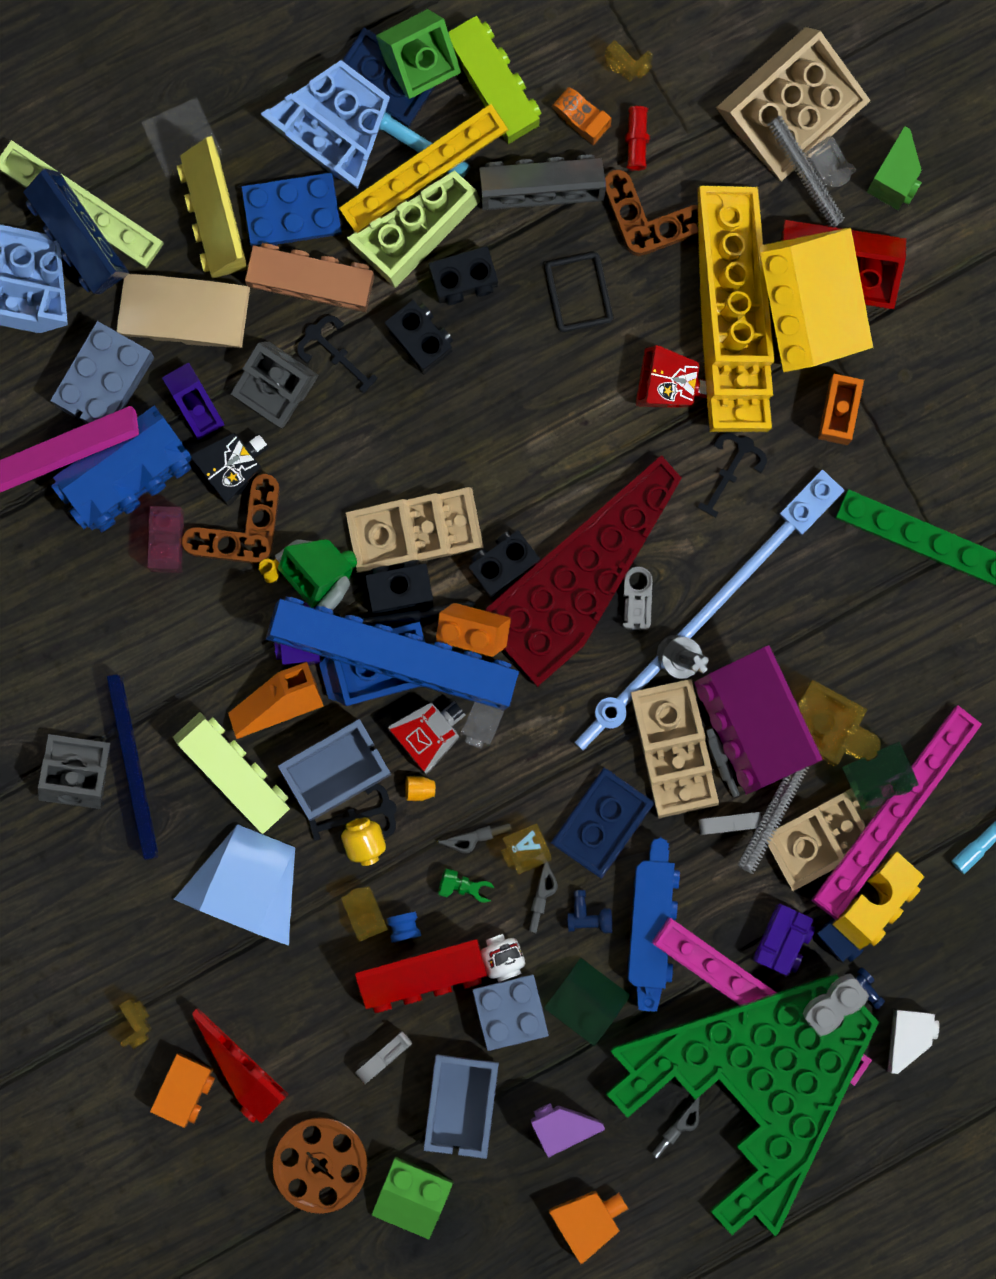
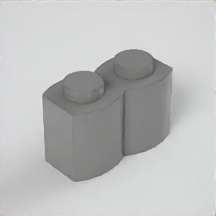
M846 974L831 984L827 994L819 995L811 1000L802 1014L820 1036L834 1031L841 1024L845 1015L858 1011L866 1003L869 995L852 974Z

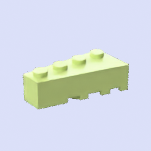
M199 712L173 736L174 740L249 821L264 834L290 809L285 803L289 797L277 785L271 788L264 781L268 775L256 762L251 766L243 758L246 752L235 740L229 743L222 736L225 730L213 717L208 721Z

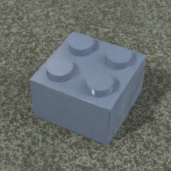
M534 974L473 989L488 1051L549 1036Z

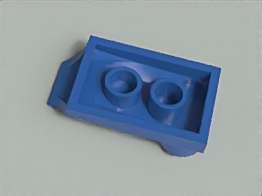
M420 622L393 629V633L404 636L405 633L421 636L423 638L422 642H425ZM326 657L319 664L328 699L338 701L345 706L423 687Z

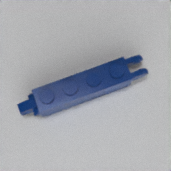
M661 837L651 842L649 861H642L635 867L627 976L629 982L636 986L638 1010L651 1012L658 1010L662 988L666 989V982L672 983L673 964L668 963V954L651 942L669 917L673 920L677 918L678 902L672 901L673 888H679L680 870H674L675 863H668L669 843Z

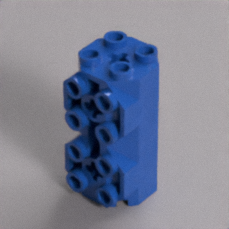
M155 405L137 417L138 436L75 461L53 477L56 482L51 485L65 504L70 502L73 505L69 512L83 529L89 527L91 530L97 528L100 532L109 529L116 523L115 517L122 512L129 514L141 505L138 498L146 492L151 496L158 494L166 487L165 482L173 476L180 478L191 469L189 462L192 460L191 455L184 448L180 439Z

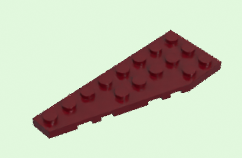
M662 455L484 610L511 618L507 647L504 650L537 687L585 646L680 483L682 477Z

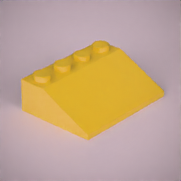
M851 227L759 246L783 372L817 366L873 348Z

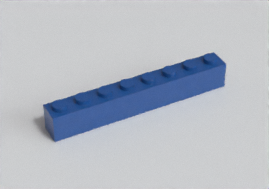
M285 597V600L279 599L275 604L266 640L496 709L505 710L510 707L519 671L511 669L512 665L508 662L494 660L493 663L481 660L482 655L471 651H464V654L452 651L453 647L448 644L435 642L434 645L422 642L423 638L421 636L411 633H405L404 636L393 633V628L386 625L375 624V627L363 624L364 620L356 616L345 615V618L333 615L334 611L326 607L315 606V609L303 606V601L293 597Z

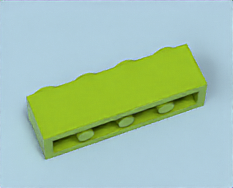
M476 15L449 31L448 33L458 63L484 106L487 107L492 104L509 129V131L503 134L507 144L537 128L540 122L539 115L542 114L541 110L533 98L528 100L523 92L526 87L519 74H512L507 66L510 60L503 48L497 49L491 40L494 38V34L487 22L481 23Z

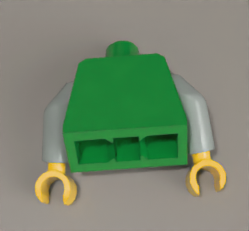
M297 539L277 553L275 560H262L259 563V571L261 574H264L263 577L267 583L275 582L279 577L280 571L311 608L322 606L334 610L350 587L349 579L352 568L357 565V558L351 550L340 553L332 542L326 539L318 541Z

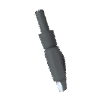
M712 728L708 729L706 733L709 753L718 767L722 781L726 780L732 797H737L740 793L733 779L735 774L718 736L715 735Z
M510 823L494 828L486 826L477 829V831L447 838V840H438V843L461 853H470L478 841L491 840L494 835L510 832L512 829ZM458 841L469 842L467 848H460L455 844Z
M545 858L536 896L530 910L533 912L529 932L533 933L537 932L540 915L544 914L546 898L553 895L558 888L557 881ZM548 875L552 881L551 889H546L545 879L548 878Z
M700 1097L691 1102L677 1121L662 1135L664 1139L652 1152L656 1158L663 1153L670 1143H675L682 1131L696 1129L699 1124ZM695 1112L693 1124H687L686 1121L689 1114Z

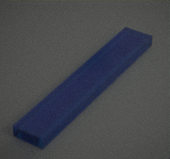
M118 674L107 676L144 860L156 859L159 854L123 678Z

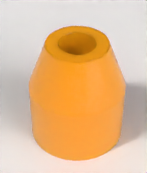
M406 776V801H424L435 796V781L423 776Z

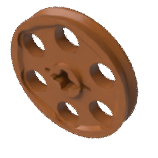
M312 1118L302 1121L287 1131L276 1147L273 1158V1174L276 1185L287 1201L303 1211L319 1214L336 1211L350 1203L364 1184L367 1174L365 1148L357 1134L340 1121L330 1118ZM309 1126H315L321 1132V1139L315 1144L306 1142L303 1137L305 1128ZM339 1134H345L351 1139V1147L346 1152H340L334 1147V1138ZM287 1148H292L298 1152L299 1160L293 1166H287L281 1160V1154ZM307 1152L318 1160L327 1159L328 1162L325 1167L328 1169L327 1172L334 1178L332 1179L321 1170L317 1173L314 1172L315 1163ZM346 1165H354L358 1168L359 1178L355 1182H347L342 1178L341 1172ZM301 1179L306 1183L307 1191L303 1196L297 1197L291 1194L289 1184L292 1180ZM325 1187H331L337 1193V1200L331 1205L323 1204L319 1198L320 1191Z

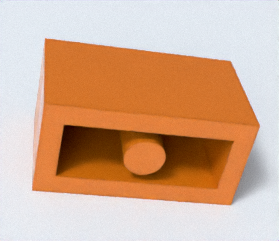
M833 374L828 386L818 439L849 445L853 438L864 380Z
M453 603L439 614L436 642L494 657L507 647L511 618Z
M181 1053L177 1054L150 1112L183 1128L189 1122L194 1124L202 1108L197 1103L202 1093L208 1095L214 1083L215 1077L210 1076L213 1068Z

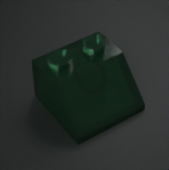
M580 958L545 1004L544 1009L595 1046L630 997V994L584 959Z

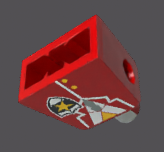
M658 345L645 348L636 406L685 408L693 405L695 396L707 398L706 380L698 378L699 363Z

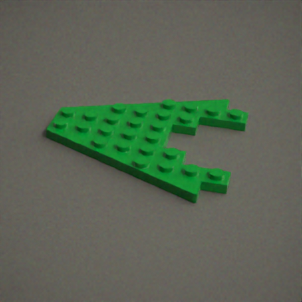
M837 974L684 1023L611 1049V1053L629 1073L606 1093L627 1118L672 1078L676 1077L695 1100L720 1079L759 1123L753 1131L737 1144V1147L757 1169L710 1209L712 1214L731 1235L754 1215L762 1221L774 1236L779 1233L879 1023L863 1005L858 1011L845 1015L841 1024L831 1033L820 1036L802 1013L811 1000L819 995L827 994L831 984L839 978Z

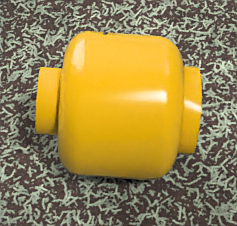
M368 817L358 818L346 824V829L343 831L341 839L348 859L352 862H360L362 866L378 862V856L386 849L380 825L375 821H370Z

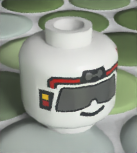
M501 934L486 940L487 947L483 948L480 952L486 974L489 978H497L499 983L522 974L520 969L524 967L525 959L516 939H505L504 935Z

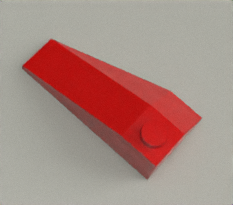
M199 1008L196 1009L192 1015L234 1095L243 1106L240 1111L252 1123L256 1120L262 1123L289 1094Z

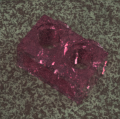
M150 506L147 568L151 572L182 573L184 511L181 507Z

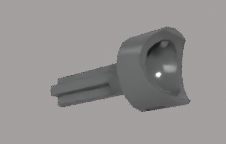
M671 635L665 638L657 649L658 662L668 675L677 678H688L697 671L702 673L707 671L705 664L709 662L708 658L702 655L699 645L690 638L681 635Z

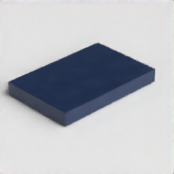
M366 28L362 29L342 60L390 97L385 112L407 128L410 127L436 87L434 86L411 99L407 98L384 61L376 34Z
M604 767L551 844L602 879L655 802Z

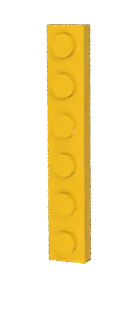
M490 104L339 207L353 230L359 233L369 227L371 222L388 214L398 205L407 201L502 136L509 129L493 105Z

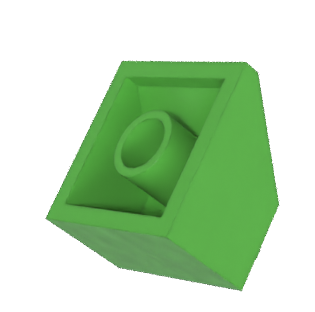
M429 9L376 35L386 65L409 99L461 73L444 18Z
M905 126L867 191V193L897 210L900 209L903 202L907 205L910 204L922 183L917 180L922 170L911 130Z
M395 1157L372 1216L430 1239L453 1185V1180Z

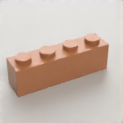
M262 243L261 247L253 245L245 282L248 287L367 312L374 281V272L369 270V266L362 263L352 262L351 266L339 264V260L333 257L321 256L320 260L310 258L309 253L293 249L291 253L279 251V247L276 245Z

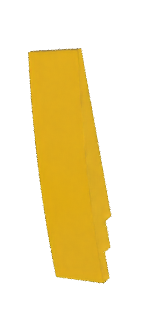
M699 186L700 293L710 432H768L772 429L769 399L773 396L771 365L774 363L768 291L759 248L760 245H763L758 187Z

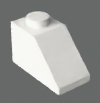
M893 1010L888 1063L889 1073H900L932 1046V1040L937 1039L939 1033V1021L934 1020L935 1014Z

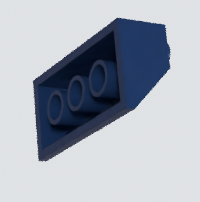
M49 169L42 170L23 191L28 198L25 203L32 214L36 217L39 215L46 224L43 226L46 235L53 242L57 240L63 251L60 254L64 261L70 267L75 266L81 275L78 277V280L82 287L88 293L92 291L93 294H102L130 274V272L62 174Z

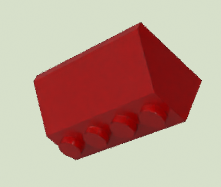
M785 220L781 241L839 230L841 228ZM851 230L865 305L894 309L906 261V238Z
M476 939L355 973L365 1008H373L375 1014L392 1009L391 1002L403 999L404 1005L421 1001V994L433 991L435 997L453 992L451 986L463 983L464 988L482 984L481 977L487 976Z

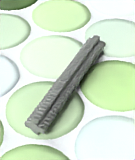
M782 116L776 117L767 126L771 125L769 128L773 129L771 133L775 132L773 136L777 135L775 139L779 138L777 143L781 142L779 146L783 145L781 149L785 148L783 152L787 151L785 156L789 155L787 159L791 158L789 162L793 161L791 165L795 164L793 167L797 168L795 172L799 171L797 175L801 174L799 178L803 177L801 181L805 180L803 185L807 184L805 188L809 187L807 191L811 190L809 194L813 193L811 198L815 197L813 201L817 200L815 204L819 203L817 207L821 206L819 210H823L821 214L825 213L823 217L827 216L825 220L829 219L827 223L831 222L829 226L836 227L845 217H842L843 214H840V210L838 211L837 204H834L835 201H832L833 198H830V194L828 195L829 191H826L827 188H824L825 185H822L823 182L818 178L819 175H816L817 172H814L815 169L810 165L811 162H808L809 159H806L807 156L802 152L803 149H800L801 146H798L799 143H796L795 136H792L793 133H790L791 130H788L787 123H784L785 120H782Z
M805 768L782 779L767 811L754 832L755 834H753L749 842L750 844H748L742 855L743 857L739 861L738 866L743 870L754 874L751 870L755 871L753 867L757 868L755 863H759L756 860L761 861L758 857L762 858L760 853L764 855L762 850L766 851V849L763 847L768 848L765 843L770 844L767 842V840L771 841L768 837L773 838L770 833L774 835L773 831H776L774 827L778 828L776 824L780 825L778 821L782 820L779 817L783 818L781 814L785 815L783 811L786 812L785 808H789L786 804L790 805L788 801L792 802L790 798H794L792 796L795 795L793 791L797 792L795 788L799 789L797 785H801L798 781L802 782L800 778L804 779L802 775L805 776L804 772H808Z

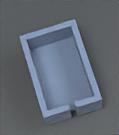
M97 321L50 401L55 407L79 420L81 418L85 424L124 409L152 363L154 356L150 350Z
M360 719L278 765L309 821L318 818L391 776L378 750L370 751L369 748L375 745Z
M436 1054L424 1151L452 1154L453 1146H459L458 1155L487 1159L498 1062Z

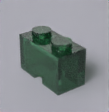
M900 742L877 751L879 757L867 762L866 758L863 757L842 767L861 810L878 807L884 800L895 795L907 794L913 787L919 785Z

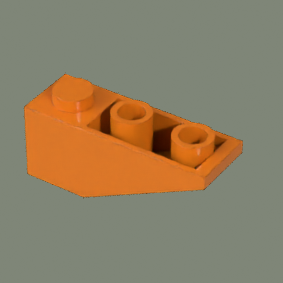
M307 662L275 674L228 714L236 739L321 708L324 704Z

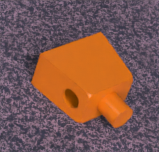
M593 1191L549 1209V1213L579 1263L582 1264L619 1232L613 1218L628 1210V1207L619 1193L602 1202L597 1192Z

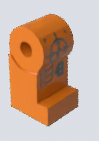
M570 87L552 105L554 111L593 146L611 126L612 117L603 110H598L581 94Z

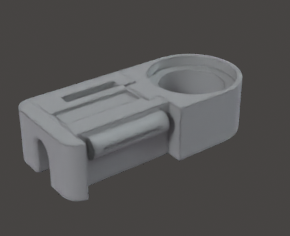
M634 567L627 572L624 578L623 597H628V599H625L624 621H627V623H623L622 626L624 629L647 630L651 625L652 576L647 569ZM642 573L645 575L647 585L644 589L635 590L630 586L629 578L632 574Z
M761 812L699 819L700 835L757 829L761 821Z
M402 1031L355 1072L364 1084L368 1083L412 1044V1041Z

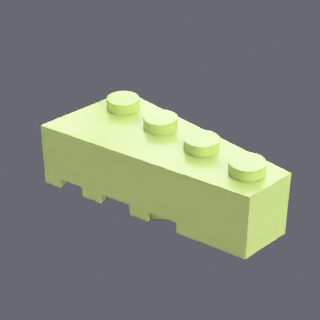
M454 170L422 190L420 195L408 202L401 203L396 207V210L383 218L379 217L371 222L369 227L359 233L355 232L347 237L352 249L396 288L480 202L477 190Z

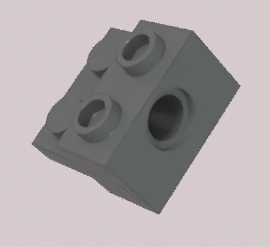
M262 342L257 344L243 367L245 371L231 395L278 427L283 428L299 402L305 399L319 375L271 342Z
M48 734L38 785L39 801L101 809L110 743Z

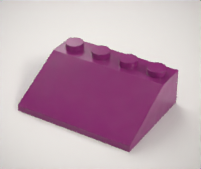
M769 645L694 682L698 696L704 703L710 716L711 724L717 731L723 744L724 753L730 759L737 774V781L743 787L746 795L823 760Z

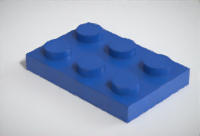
M332 173L242 186L251 248H253V245L261 247L262 243L277 245L342 235Z

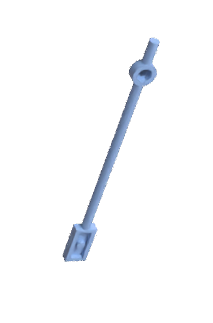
M822 469L779 514L785 520L783 525L677 635L691 639L794 530L802 536L845 490ZM658 656L651 661L617 698L608 697L598 703L595 710L596 720L574 742L581 750H584L605 728L614 729L624 722L626 718L625 707L632 700L631 692L642 690L662 669L658 662ZM608 707L616 709L617 715L615 718H608L605 715V710Z

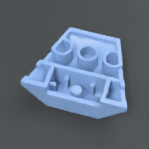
M340 60L310 80L307 85L295 93L289 94L283 101L271 109L268 108L262 112L261 116L287 141L338 179L358 189L390 97Z
M0 225L1 326L43 333L68 325L62 258L60 254L61 247L57 240L53 242L44 233Z
M237 824L174 900L289 946L295 847Z

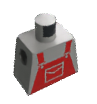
M455 701L441 712L431 702L392 724L388 729L427 775L459 739V735L452 726L466 715Z

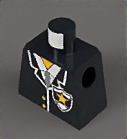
M233 433L191 455V458L225 503L230 506L263 471L255 458L269 447L258 433L244 444Z

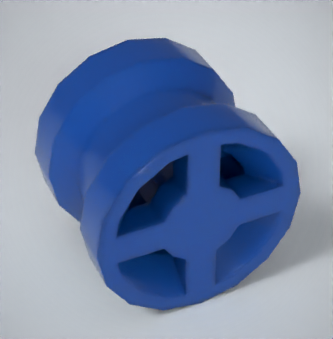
M416 912L386 918L387 924L392 928L391 942L421 936V931L416 927L415 923L417 919Z

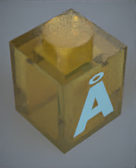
M537 823L503 838L506 846L505 849L501 850L508 868L513 865L515 866L518 875L552 860L550 851Z

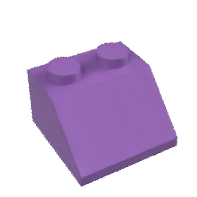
M551 1103L535 1110L534 1114L536 1117L531 1119V1123L548 1157L605 1130L599 1119L559 1105L552 1108Z

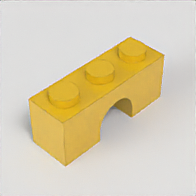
M895 852L881 863L867 881L877 890L880 897L879 905L871 903L863 895H860L848 905L839 919L835 920L832 925L859 950L868 944L875 946L886 934L883 930L888 922L890 924L894 923L903 913V910L900 908L905 901L909 903L919 893L921 889L918 887V884L925 876L901 854Z

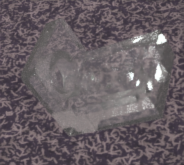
M828 136L805 152L809 162H811L815 172H817L816 174L819 175L820 181L827 186L840 187L847 183L851 178L850 175L857 171L854 165L847 162L834 137Z
M474 702L461 732V735L466 736L465 742L482 749L484 744L490 746L504 711Z

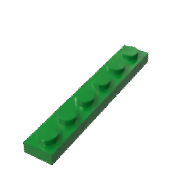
M847 490L835 519L996 587L995 551L859 493Z

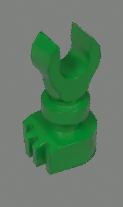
M448 868L444 869L438 895L448 897L453 893V890H457V894L463 896L465 893L471 894L479 902L486 903L491 901L480 897L478 893L481 886L494 888L490 882H471L465 876H462L460 879L457 878L458 871Z

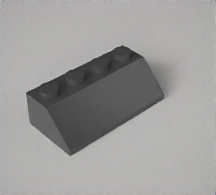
M580 155L576 157L577 160L564 161L563 157H552L546 159L545 163H534V160L531 159L516 161V165L504 166L503 162L486 163L485 167L480 168L482 210L604 201L606 180L602 158L595 159L594 155Z

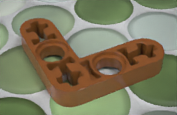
M613 170L605 177V194L626 248L633 255L643 256L699 235L698 227L695 223L686 225L685 230L687 232L682 233V225L678 220L679 217H682V222L684 223L691 220L692 213H696L698 216V205L686 207L648 222L628 173L622 170ZM614 178H617L619 182L625 181L626 184L622 188L624 197L631 194L632 198H624L617 204L614 200H619L620 195L616 188H610ZM625 205L635 207L637 217L631 221L624 220L620 215L621 208ZM669 222L675 225L677 229L676 235L672 238H664L659 231L662 224ZM650 228H654L655 238L659 242L654 244L653 238L648 239L644 243V248H640L638 244L633 245L631 243L635 239V234H639L641 238L650 236Z
M261 474L253 480L245 533L199 527L191 528L184 533L182 538V545L186 552L196 557L259 564L262 560L269 559L273 547L280 492L277 480L268 474ZM264 481H269V485L274 488L273 492L267 493L266 500L267 503L273 502L272 507L263 504L254 505L255 500L259 502L262 500V493L260 490H257V486H262ZM262 510L268 512L270 522L267 526L257 527L254 525L253 516L256 512ZM195 534H200L201 540L211 541L210 535H216L213 541L214 552L209 553L210 547L207 545H199L198 550H193V546L188 543V540L194 539ZM225 537H230L236 542L235 550L230 554H223L218 549L219 541ZM240 539H246L245 546H255L256 541H260L262 547L266 548V552L260 553L259 557L256 558L252 551L244 550V556H238L241 551Z

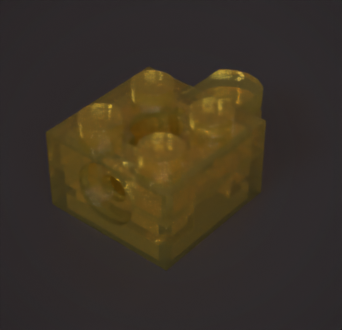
M811 680L797 706L822 759L836 766L839 764L844 753L860 761H869L876 757L881 748L880 739L874 733L859 726L868 709Z

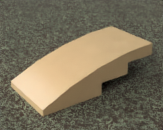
M128 274L124 277L116 332L126 337L183 342L187 345L242 348L250 287L187 278Z
M470 487L441 494L434 493L408 500L401 499L346 512L352 548L357 558V573L368 572L373 568L389 566L390 568L400 566L408 561L419 560L421 562L484 548L473 490Z
M689 679L631 692L658 818L719 805L705 742V733L692 680Z
M875 776L782 825L776 831H773L774 835L770 833L773 838L768 837L771 839V841L767 840L770 843L768 847L792 891L834 870L887 798Z

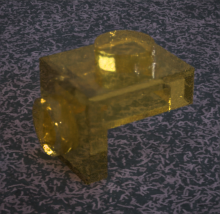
M616 40L606 48V64L616 74L621 72L629 82L636 76L641 79L652 68L650 63L652 62L653 54L650 50L635 61Z
M369 886L356 888L341 898L359 942L388 930Z
M132 998L119 1005L135 1033L121 1041L120 1044L123 1048L131 1045L132 1049H135L149 1040L146 1034L152 1031V1028L146 1020L149 1017L146 1008L141 1001L135 1003Z

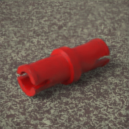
M632 106L628 109L629 133L625 135V142L628 143L627 169L641 171L647 167L646 144L649 143L650 135L647 133L648 108Z

